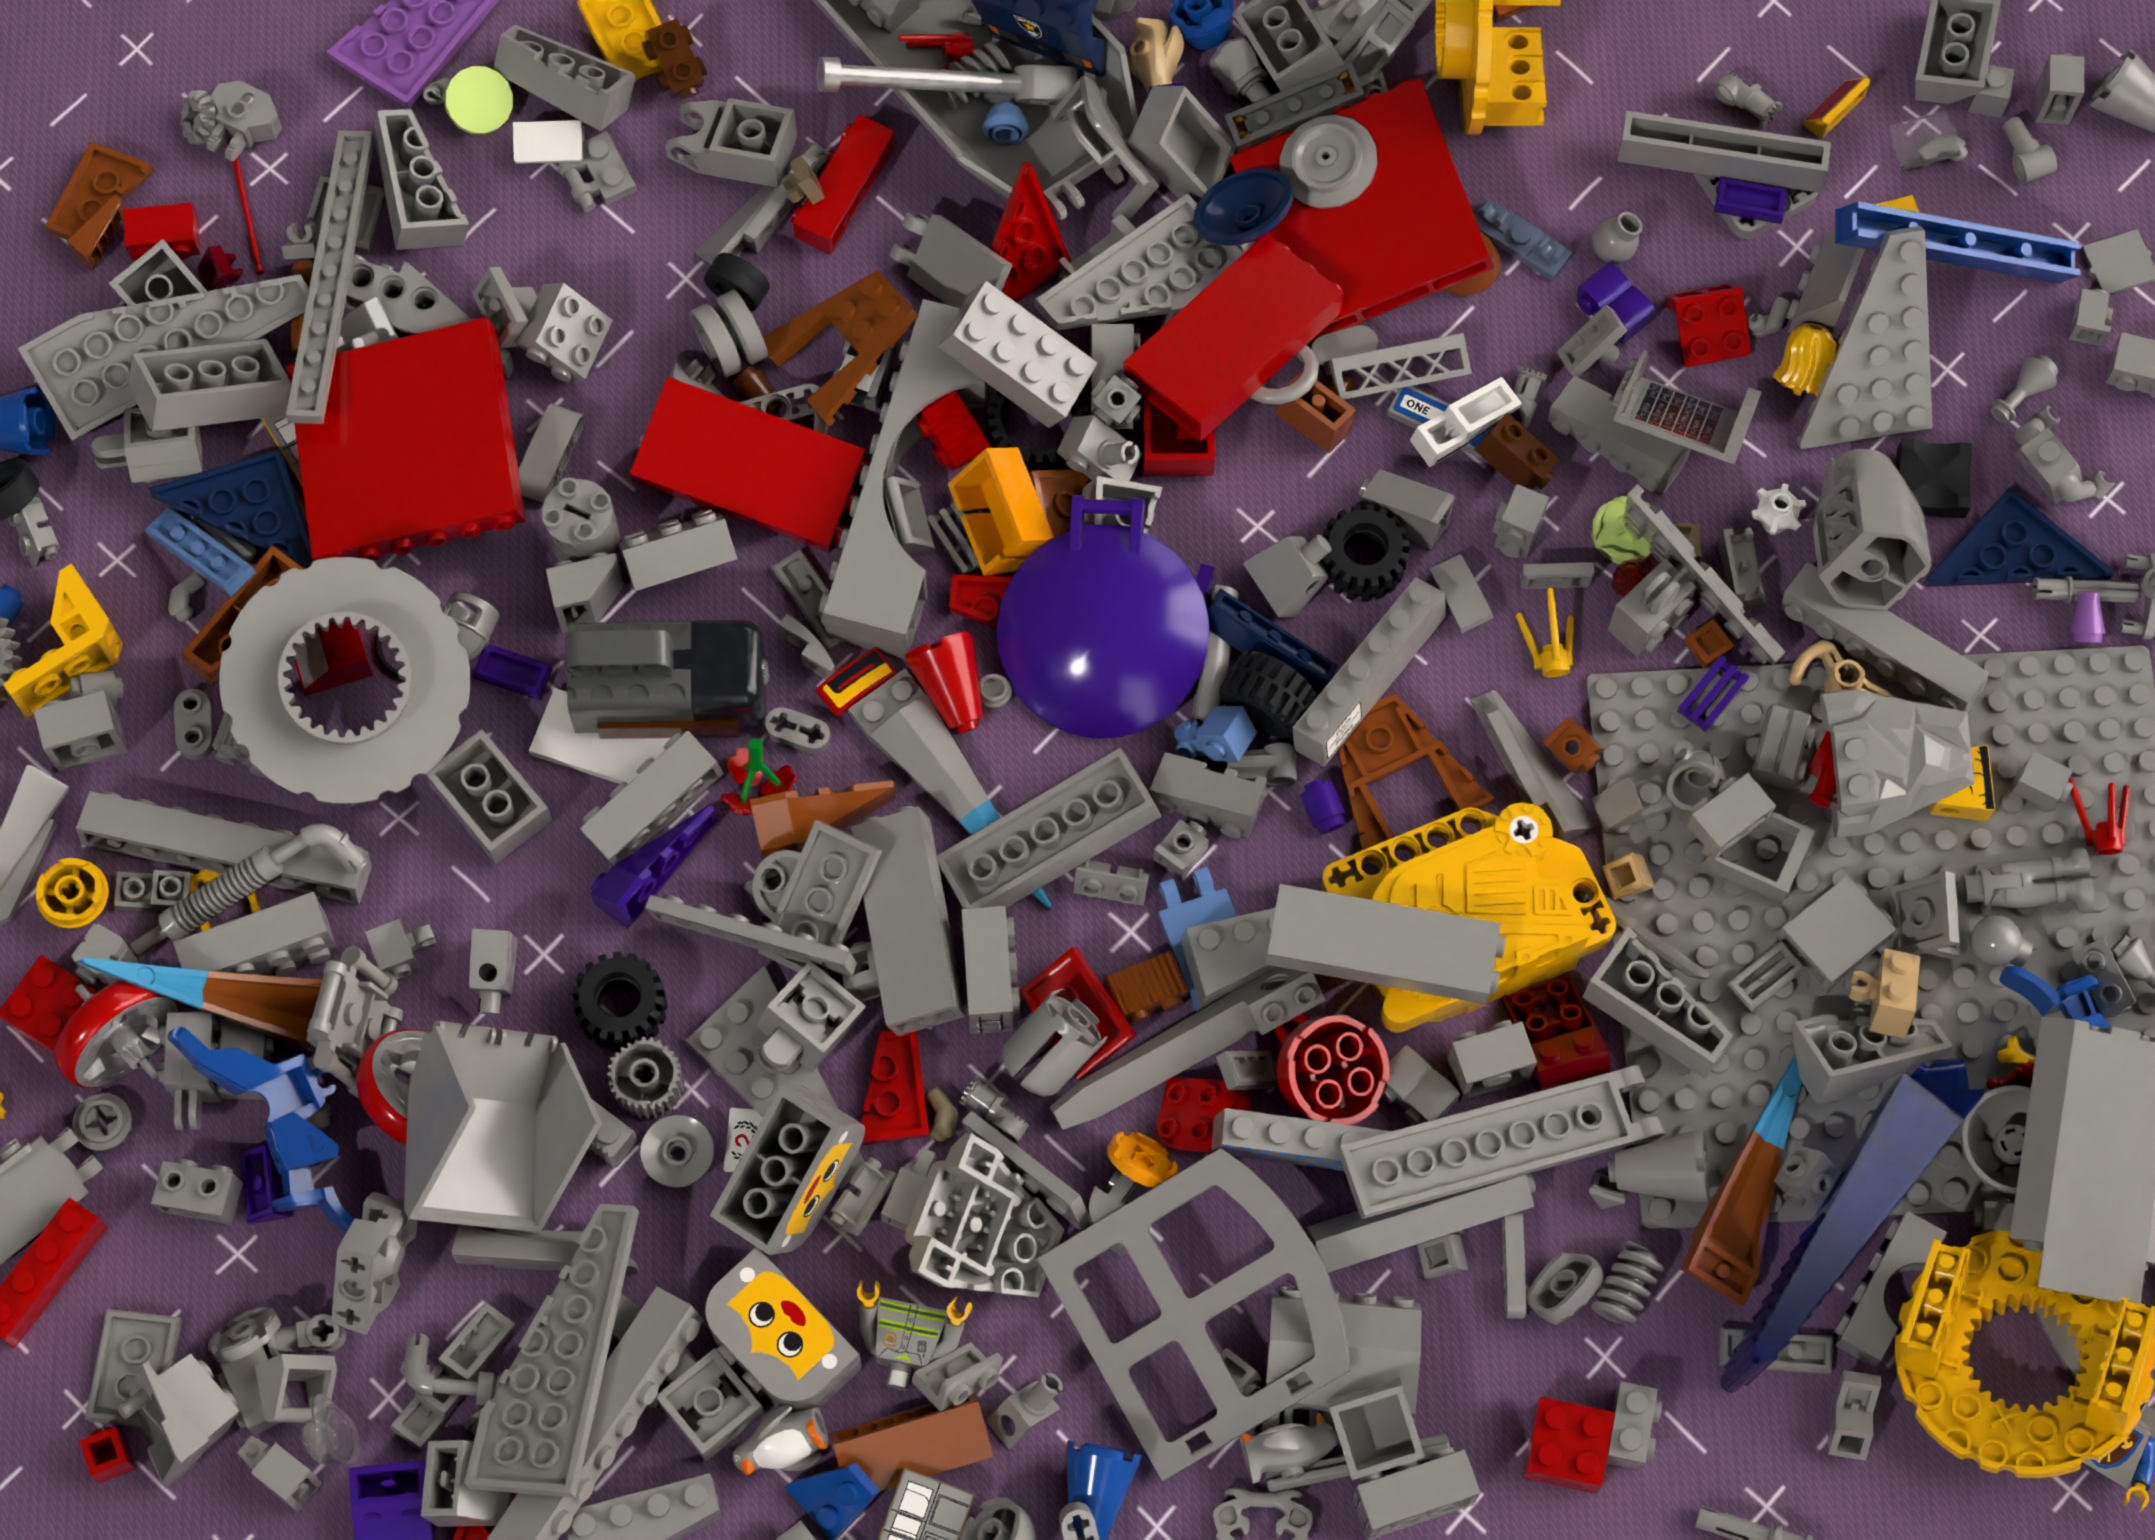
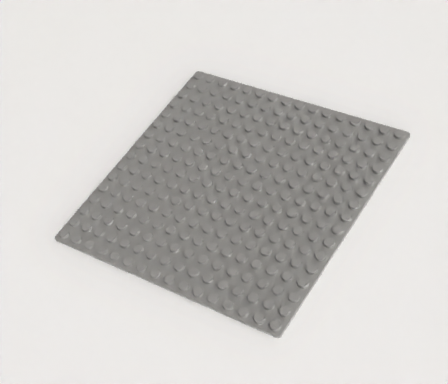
M2123 646L1962 655L1990 672L1983 691L1969 708L1967 714L1971 747L1988 745L1995 802L1994 813L1988 821H1975L1930 814L1929 806L1874 833L1840 838L1834 837L1831 805L1829 808H1823L1810 801L1809 796L1813 792L1819 778L1806 772L1826 733V730H1823L1819 695L1825 693L1824 683L1828 676L1823 662L1810 663L1804 672L1801 683L1796 686L1789 682L1793 664L1737 666V671L1742 674L1745 672L1750 677L1707 732L1700 729L1677 711L1710 668L1602 673L1588 676L1586 688L1591 736L1604 748L1598 754L1601 758L1600 761L1595 765L1597 795L1628 777L1634 783L1660 774L1666 788L1670 773L1675 766L1673 759L1683 748H1687L1690 752L1697 750L1711 751L1721 759L1720 762L1723 765L1726 781L1734 776L1739 780L1745 774H1750L1765 715L1769 706L1773 704L1789 708L1791 711L1796 710L1810 714L1812 716L1810 728L1816 729L1810 750L1804 748L1801 760L1807 761L1802 782L1795 781L1791 791L1757 783L1775 803L1776 807L1773 812L1816 830L1783 903L1703 869L1702 867L1707 857L1701 854L1704 845L1687 826L1692 816L1689 810H1682L1673 805L1669 812L1605 833L1601 827L1604 864L1632 852L1639 853L1645 859L1654 884L1652 889L1615 900L1606 879L1608 897L1661 940L1709 972V979L1688 977L1658 956L1660 959L1659 963L1673 977L1677 976L1686 986L1685 990L1697 1002L1701 1001L1733 1035L1724 1053L1706 1079H1704L1621 1023L1625 1068L1639 1065L1646 1082L1644 1086L1628 1092L1631 1123L1648 1117L1658 1116L1665 1135L1655 1141L1693 1130H1704L1707 1141V1169L1710 1179L1709 1203L1698 1204L1638 1193L1641 1225L1644 1229L1696 1228L1796 1053L1792 1032L1794 1022L1820 1015H1837L1838 1020L1856 1021L1857 1016H1871L1872 999L1859 1002L1849 998L1852 986L1861 987L1860 985L1851 984L1850 980L1854 971H1864L1874 978L1884 948L1893 950L1892 937L1826 992L1804 970L1749 1014L1745 1010L1744 1004L1742 1002L1739 1003L1735 999L1736 995L1732 991L1729 992L1726 988L1728 982L1780 942L1777 936L1782 927L1847 875L1853 882L1857 881L1864 886L1869 894L1868 899L1878 909H1884L1891 916L1889 887L1943 871L1955 873L1961 956L1946 959L1927 953L1920 955L1917 1003L1914 1018L1935 1019L1953 1048L1944 1055L1855 1095L1820 1105L1815 1103L1802 1083L1779 1171L1795 1145H1800L1824 1152L1841 1171V1174L1819 1209L1805 1204L1803 1207H1797L1789 1203L1783 1197L1784 1191L1776 1184L1768 1224L1902 1217L1906 1211L1916 1216L1972 1213L1974 1205L1982 1206L1984 1201H1988L1991 1198H2006L2011 1200V1203H2015L2016 1195L2003 1193L1989 1187L1972 1172L1962 1151L1961 1131L1964 1119L1971 1106L1983 1094L1990 1091L1986 1087V1081L1991 1077L2001 1079L2009 1074L2015 1066H2021L2017 1063L2001 1064L1998 1061L1997 1052L2007 1047L2008 1039L2017 1036L2021 1048L2036 1056L2042 1016L2030 1001L2000 982L1999 978L2002 971L2008 966L2015 965L2008 963L1996 966L1982 962L1972 949L1971 934L1976 924L1988 916L2000 915L2009 918L2018 926L2022 937L2033 943L2031 955L2021 968L2041 978L2055 990L2066 982L2083 977L2072 953L2102 937L2105 938L2110 949L2125 935L2131 940L2140 937L2155 970V685L2150 652L2147 647ZM1854 660L1864 669L1865 678L1870 683L1888 690L1892 697L1936 705L1923 696L1911 693L1905 685L1894 678L1880 674L1868 662ZM1720 670L1691 705L1690 711H1695L1725 672ZM1733 678L1726 683L1701 714V719L1706 720L1736 683ZM2033 751L2073 770L2070 778H2073L2092 831L2096 830L2097 823L2108 821V784L2111 782L2115 784L2117 823L2123 786L2128 785L2130 787L2125 828L2126 845L2123 846L2122 853L2097 855L2094 853V846H2086L2085 833L2071 794H2069L2064 804L2058 801L2052 811H2049L2012 793L2022 769ZM1837 792L1834 795L1832 801L1837 800ZM1755 828L1719 857L1776 882L1793 843L1762 829ZM2074 848H2086L2091 866L2089 877H2092L2094 885L2093 913H2080L2074 901L2068 899L2062 903L2052 902L2026 908L1991 906L1990 903L1989 906H1983L1982 902L1966 903L1963 875L1978 874L1979 869H1990L2009 862L2049 859L2050 857L2058 856L2062 860L2068 857L2070 851ZM2062 876V878H2048L2035 880L2032 882L2052 883L2054 881L2065 880L2066 882L2075 879H2073L2071 876ZM1617 924L1612 937L1613 948L1625 932ZM1780 952L1739 986L1744 990L1785 956ZM1791 963L1753 992L1749 996L1750 999L1754 1000L1794 968ZM2123 974L2137 1003L2131 1005V1010L2122 1014L2117 1012L2105 1020L2110 1027L2138 1031L2140 1035L2155 1037V990L2144 980ZM2090 994L2096 1013H2099L2100 1010L2092 994ZM2061 1010L2044 1016L2066 1019ZM2022 1077L2006 1085L2029 1087L2027 1079ZM2001 1142L2002 1148H2003L2005 1151H2007V1150L2005 1149V1147H2004L2003 1142Z

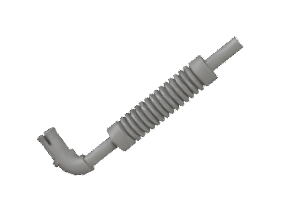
M311 824L301 828L299 835L274 851L268 846H263L252 853V856L246 857L240 863L235 864V867L226 870L224 874H220L206 885L198 888L196 892H192L185 899H181L174 906H170L158 915L160 924L130 944L134 953L140 955L166 937L173 941L185 937L190 931H194L201 924H205L212 917H216L223 910L228 909L229 906H233L234 903L245 898V895H250L251 892L256 891V888H261L268 881L283 873L282 862L307 846L321 845L326 852L330 851L351 875L357 873L354 865L360 871L366 865L368 859L349 840V835L346 831H340L336 827L327 824Z
M416 1333L410 1334L406 1338L405 1358L401 1363L400 1370L405 1376L406 1382L413 1390L433 1397V1393L477 1396L476 1406H484L487 1400L491 1401L501 1385L499 1379L502 1373H498L496 1377L494 1372L479 1371L478 1381L435 1378V1374L430 1373V1365H427L430 1339L420 1333L419 1345H415ZM655 1398L654 1401L646 1407L657 1408V1399Z

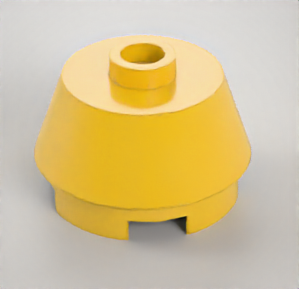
M78 858L61 859L40 875L36 886L37 907L48 922L58 927L77 928L86 926L99 917L106 905L109 893L106 877L96 865L89 861Z

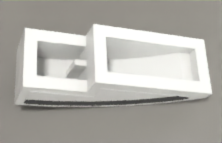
M1500 377L1450 404L1444 413L1418 426L1410 442L1427 465L1431 467L1489 431L1506 413L1512 414L1520 408L1522 403L1503 377Z

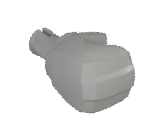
M1243 36L1227 40L1217 47L1215 54L1209 60V66L1213 77L1217 78L1223 85L1221 90L1225 94L1233 95L1236 99L1248 97L1252 103L1272 96L1263 84L1267 73L1261 67L1257 53Z

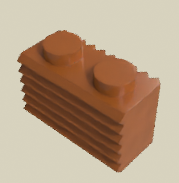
M1171 951L1155 956L1152 959H1147L1145 962H1140L1132 967H1127L1125 970H1120L1118 973H1113L1104 978V988L1127 1022H1130L1131 1026L1145 1022L1151 1017L1150 1013L1163 1008L1164 1012L1175 1010L1184 1004L1183 999L1188 998V987Z

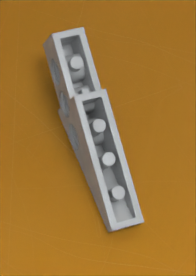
M354 253L344 308L354 310L361 304L378 296L399 338L472 320L408 262H404L398 273L390 265L381 263L378 266L367 262L362 256ZM361 281H370L365 287H356ZM393 292H401V295L397 298H388ZM424 303H433V306L429 309H419ZM500 348L504 378L509 379L514 370L512 357L505 348Z

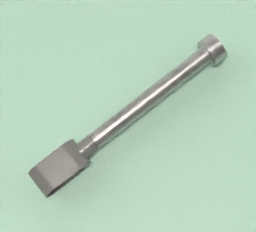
M820 57L816 71L817 88L820 92H838L840 86L999 93L1015 94V102L1018 104L1057 106L1078 81L1077 68L1050 65H1020L1015 67V74L841 65L838 57Z

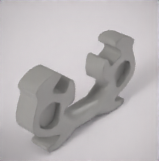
M1239 1487L1228 1488L1225 1490L1224 1496L1234 1499L1220 1504L1213 1512L1212 1519L1217 1532L1215 1540H1236L1230 1533L1241 1530L1242 1535L1246 1537L1249 1532L1250 1523L1249 1518L1243 1516L1241 1512L1249 1507L1276 1508L1284 1513V1516L1277 1519L1275 1534L1277 1538H1280L1283 1532H1288L1294 1536L1291 1540H1309L1308 1532L1313 1521V1516L1309 1509L1291 1501L1293 1499H1300L1302 1496L1300 1491L1294 1489L1271 1493L1250 1492Z

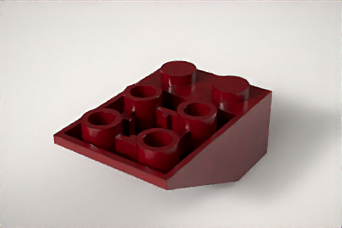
M1570 975L1533 985L1510 995L1501 996L1503 1006L1511 1023L1515 1024L1522 1021L1537 1061L1531 1076L1537 1092L1610 1073L1609 1050Z

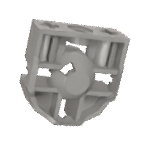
M373 1192L364 1201L362 1219L355 1218L337 1248L331 1322L367 1335L378 1313L387 1308L401 1285L398 1272L405 1256L407 1244L416 1238L418 1220L408 1219L404 1210L403 1200Z

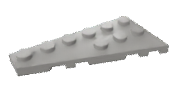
M765 966L759 969L686 1039L687 1045L762 1117H764L780 1086L802 1085L837 1107L817 1067L811 1073L795 1060L784 1072L772 1074L765 1071L759 1065L757 1053L761 1044L768 1036L755 1026L766 1006L778 995V991ZM860 1151L857 1152L837 1189L840 1193L850 1185L851 1179L860 1167L861 1162L864 1161Z

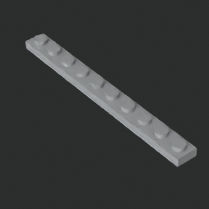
M338 130L286 411L288 423L324 424L375 140L372 131Z

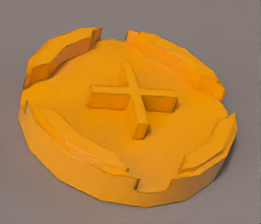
M1124 1131L1118 1132L1107 1146V1155L1112 1164L1131 1180L1144 1186L1155 1188L1178 1173L1176 1161L1171 1162L1167 1158L1170 1154L1167 1149L1154 1139L1141 1133L1131 1132L1129 1136H1126Z

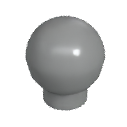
M1622 212L1619 216H1611L1598 223L1592 234V247L1596 255L1601 260L1612 264L1623 263L1632 258L1638 248L1639 234L1642 231L1640 219L1631 212Z
M1993 915L1982 919L1976 924L1971 934L1972 949L1975 955L1986 964L1999 966L2010 963L2017 967H2022L2032 952V941L2022 937L2018 926L2005 916Z

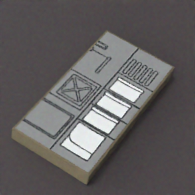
M902 1468L877 1540H959L975 1494L907 1468Z

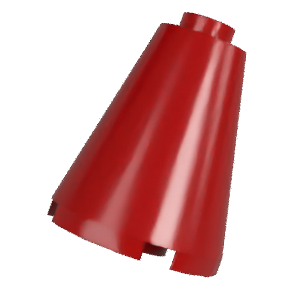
M969 631L940 638L941 641L931 645L926 643L905 654L907 665L950 730L957 729L959 734L977 729L979 727L977 721L983 719L974 640Z

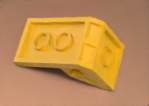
M72 563L59 571L50 621L64 646L59 649L49 650L40 658V661L29 668H21L15 671L9 680L3 683L26 719L34 715V709L41 708L46 702L58 700L69 693L70 677H78V673L104 671L119 661L123 642Z

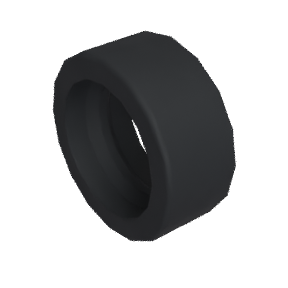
M15 457L0 462V521L15 515L25 508L39 491L40 482L23 459Z

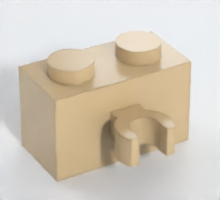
M1884 948L1874 978L1864 971L1853 972L1850 983L1860 985L1861 987L1852 986L1849 998L1859 1002L1872 999L1870 1032L1906 1039L1916 1013L1920 955Z

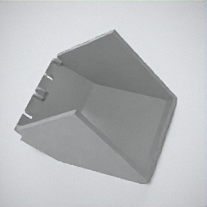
M436 1020L432 1031L424 1032L408 1089L404 1210L408 1219L540 1233L602 1125L566 1043L558 1044L557 1037L552 1035L531 1033L527 1045H524L528 1035L527 1032L498 1029L496 1032V1029L492 1027L466 1024L462 1035L458 1036L462 1027L461 1023Z

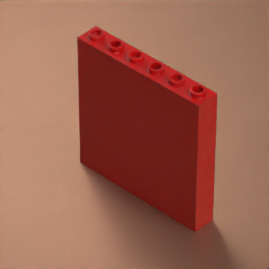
M1421 78L1405 80L1390 91L1371 94L1361 103L1335 110L1332 115L1354 119L1366 128L1377 147L1378 166L1371 184L1358 198L1341 207L1326 209L1304 205L1293 196L1292 205L1285 218L1275 229L1268 233L1276 241L1284 242L1290 251L1301 260L1309 261L1316 271L1327 280L1335 281L1344 292L1343 312L1308 344L1313 343L1315 339L1322 335L1350 328L1495 269ZM1295 130L1277 135L1267 142L1246 148L1240 152L1238 151L1236 155L1229 157L1235 173L1255 168H1268L1280 172L1282 150L1286 140Z
M487 317L336 354L324 424L294 423L311 554L314 561L334 557H354L374 560L375 562L380 559V556L393 553L404 555L411 553L414 548L426 545L431 547L442 546L451 539L459 537L466 539L475 538L484 531L493 529L509 530L515 527V524L526 522L498 333ZM295 364L287 366V374L291 384Z

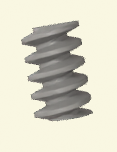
M991 42L983 45V51L975 49L972 51L971 57L964 55L960 58V64L953 61L949 64L948 70L1013 73L1005 55ZM941 91L943 98L952 110L957 109L956 98L964 104L968 103L967 92ZM970 92L976 98L980 96L979 92Z
M1632 1241L1625 1242L1626 1250L1620 1251L1617 1257L1620 1263H1615L1611 1267L1613 1276H1607L1604 1280V1285L1607 1289H1600L1597 1293L1599 1301L1592 1302L1591 1304L1594 1312L1616 1324H1623L1624 1321L1636 1323L1637 1318L1630 1310L1642 1311L1644 1308L1636 1298L1638 1296L1649 1298L1651 1293L1643 1285L1645 1283L1656 1285L1658 1282L1650 1272L1652 1270L1663 1272L1665 1269L1651 1251Z

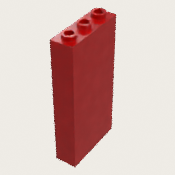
M1266 234L1123 362L1124 375L1139 386L1137 391L1139 394L1201 442L1343 312L1344 292L1335 281L1327 280L1318 273L1309 261L1301 260L1293 254L1284 242L1276 241Z
M667 376L632 466L630 477L632 481L829 553L832 544L838 546L840 543L841 535L845 528L844 525L840 524L844 511L850 513L853 498L857 496V493L852 492L856 479L860 480L864 465H869L870 461L864 459L866 452L864 448Z

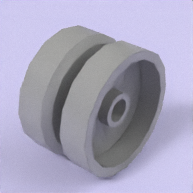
M734 289L717 298L716 307L718 313L707 303L689 312L693 328L705 354L723 379L741 370L739 355L750 365L768 357V351L761 332L745 302Z

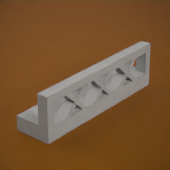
M1464 333L1335 358L1323 362L1326 376H1333L1336 395L1343 400L1472 374ZM1457 350L1461 369L1449 371L1438 363L1445 352ZM1437 354L1434 360L1429 357V355ZM1420 357L1430 366L1423 377L1417 378L1405 369L1412 359ZM1404 361L1401 366L1395 362ZM1388 364L1397 371L1390 383L1383 384L1373 377L1379 365ZM1371 367L1368 373L1363 370L1364 368ZM1435 368L1441 372L1431 375ZM1355 371L1364 377L1357 390L1345 392L1342 373ZM1401 375L1408 378V380L1398 381ZM1369 381L1376 385L1373 387L1365 388Z

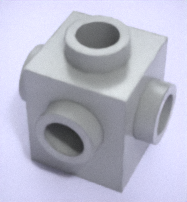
M1113 375L1109 381L1103 377L1091 392V395L1095 397L1091 404V407L1095 410L1093 415L1097 416L1109 427L1111 424H1114L1118 428L1123 420L1130 424L1142 409L1137 404L1142 397L1137 393L1139 386L1125 375L1120 379ZM1114 393L1122 395L1124 398L1123 404L1119 406L1114 405L1111 402V395Z
M1795 1145L1774 1182L1784 1191L1783 1197L1789 1203L1797 1207H1803L1805 1204L1819 1209L1841 1174V1171L1824 1152Z

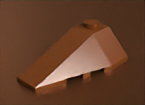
M893 780L853 784L846 787L844 792L841 793L830 790L829 787L817 788L816 793L804 797H798L796 790L749 799L762 860L770 854L782 850L802 852L815 820L822 821L841 830L894 800L896 796Z

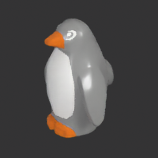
M785 1404L770 1411L761 1420L758 1427L735 1448L733 1452L734 1464L746 1475H750L758 1469L800 1471L813 1466L822 1458V1454L815 1451L828 1447V1433L820 1409L816 1407L789 1413L792 1410V1406Z
M1321 1413L1316 1414V1422L1313 1427L1289 1423L1269 1428L1255 1436H1251L1248 1433L1240 1435V1445L1252 1484L1260 1481L1262 1473H1280L1283 1481L1301 1478L1305 1475L1304 1468L1327 1455L1336 1447L1338 1442L1335 1428L1326 1422Z

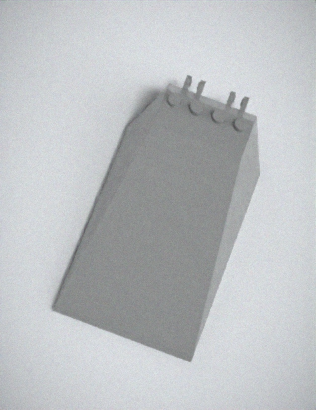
M812 0L870 66L938 70L953 62L951 59L946 60L944 58L942 46L907 48L906 43L909 41H899L898 36L910 34H954L960 32L970 33L974 50L981 49L983 51V45L987 42L997 46L1007 58L1013 74H1015V67L1020 65L1069 66L992 37L984 23L982 27L960 22L956 18L959 11H962L965 17H967L968 12L975 13L977 11L971 0H919V9L892 33L883 26H876L867 16V12L858 5H851L847 0ZM1092 14V35L1104 40L1105 75L1101 78L1078 69V80L1084 75L1095 80L1104 107L1115 128L1127 144L1138 120L1126 51L1124 46ZM891 88L960 166L1006 202H1008L1021 164L1027 161L1034 168L1051 212L1059 220H1063L1068 214L1064 204L1057 198L1061 193L1064 192L1068 200L1076 208L1080 209L1085 206L1083 196L1074 185L1101 169L1102 166L1096 162L1078 141L1068 120L1062 122L1059 119L1057 123L1053 120L1051 114L1057 106L1018 104L1015 102V94L980 93V96L976 98L970 92H967L968 103L964 104L956 98L957 109L952 110L939 90ZM1002 101H1009L1020 107L1029 126L1028 134L1020 142L1013 145L995 144L982 131V124L989 110ZM1093 127L1098 135L1097 140L1103 143L1107 152H1110L1112 148ZM1118 166L1112 171L1103 167L1107 176L1115 184L1123 181V173Z

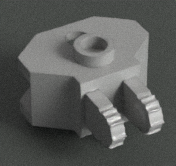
M241 80L218 84L211 94L218 114L215 117L217 125L212 131L211 136H209L206 149L216 153L227 137H229L231 141L226 148L224 158L234 162L245 146L251 148L256 142L274 140L283 129L270 95Z

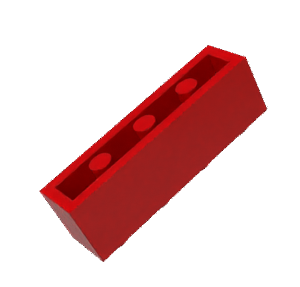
M858 114L853 124L848 123L841 135V144L836 151L832 150L828 154L824 164L825 170L820 178L817 177L825 198L814 205L807 198L804 205L799 204L791 217L794 238L829 255L833 252L896 147L894 130L861 114Z
M70 1197L0 1285V1339L13 1348L21 1341L108 1228L96 1215Z

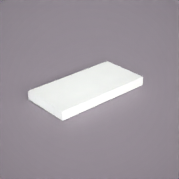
M554 688L530 746L529 753L531 756L618 784L623 782L629 784L639 775L636 771L646 760L651 757L656 760L665 751L663 747L670 738L600 739L599 733H575L568 711L567 692Z

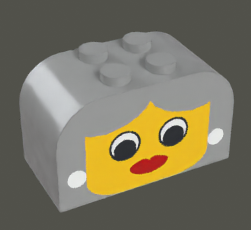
M802 1085L780 1086L710 1216L768 1255L796 1250L807 1240L820 1222L852 1164L864 1138V1125Z
M757 1247L720 1279L707 1297L705 1314L713 1339L718 1346L716 1350L734 1372L739 1369L743 1373L742 1378L745 1381V1386L758 1400L765 1396L776 1408L785 1404L790 1405L792 1410L789 1413L816 1407L821 1408L863 1369L860 1354Z

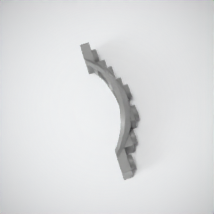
M1379 0L1335 45V49L1344 64L1352 62L1358 77L1376 69L1382 72L1394 57V51L1414 28L1415 21L1432 0Z

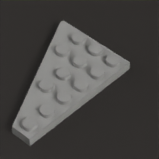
M1187 193L1036 298L1033 306L1056 331L1090 326L1091 324H1103L1179 312L1244 253L1237 246L1213 244L1204 240L1199 235L1194 225V211L1197 203Z

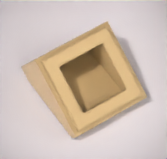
M1632 852L1602 866L1615 900L1654 888L1645 859L1639 853Z

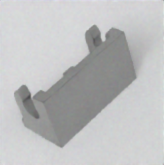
M1733 528L1723 529L1717 546L1725 584L1744 604L1742 607L1765 604V592L1762 587L1752 529L1746 528L1744 533L1740 535H1734Z

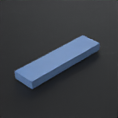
M170 506L145 529V532L151 539L230 597L256 574V571L250 564Z

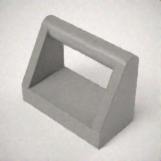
M895 476L884 479V497L894 535L902 548L910 557L935 552L918 482Z
M280 1354L255 1365L263 1414L267 1422L325 1423L327 1421L337 1373L334 1356ZM287 1381L305 1382L310 1408L282 1407Z

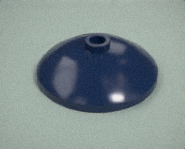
M1255 168L1232 174L1216 183L1200 199L1194 211V225L1199 235L1204 240L1213 244L1236 246L1255 241L1275 229L1285 218L1293 202L1292 186L1285 175L1273 169Z

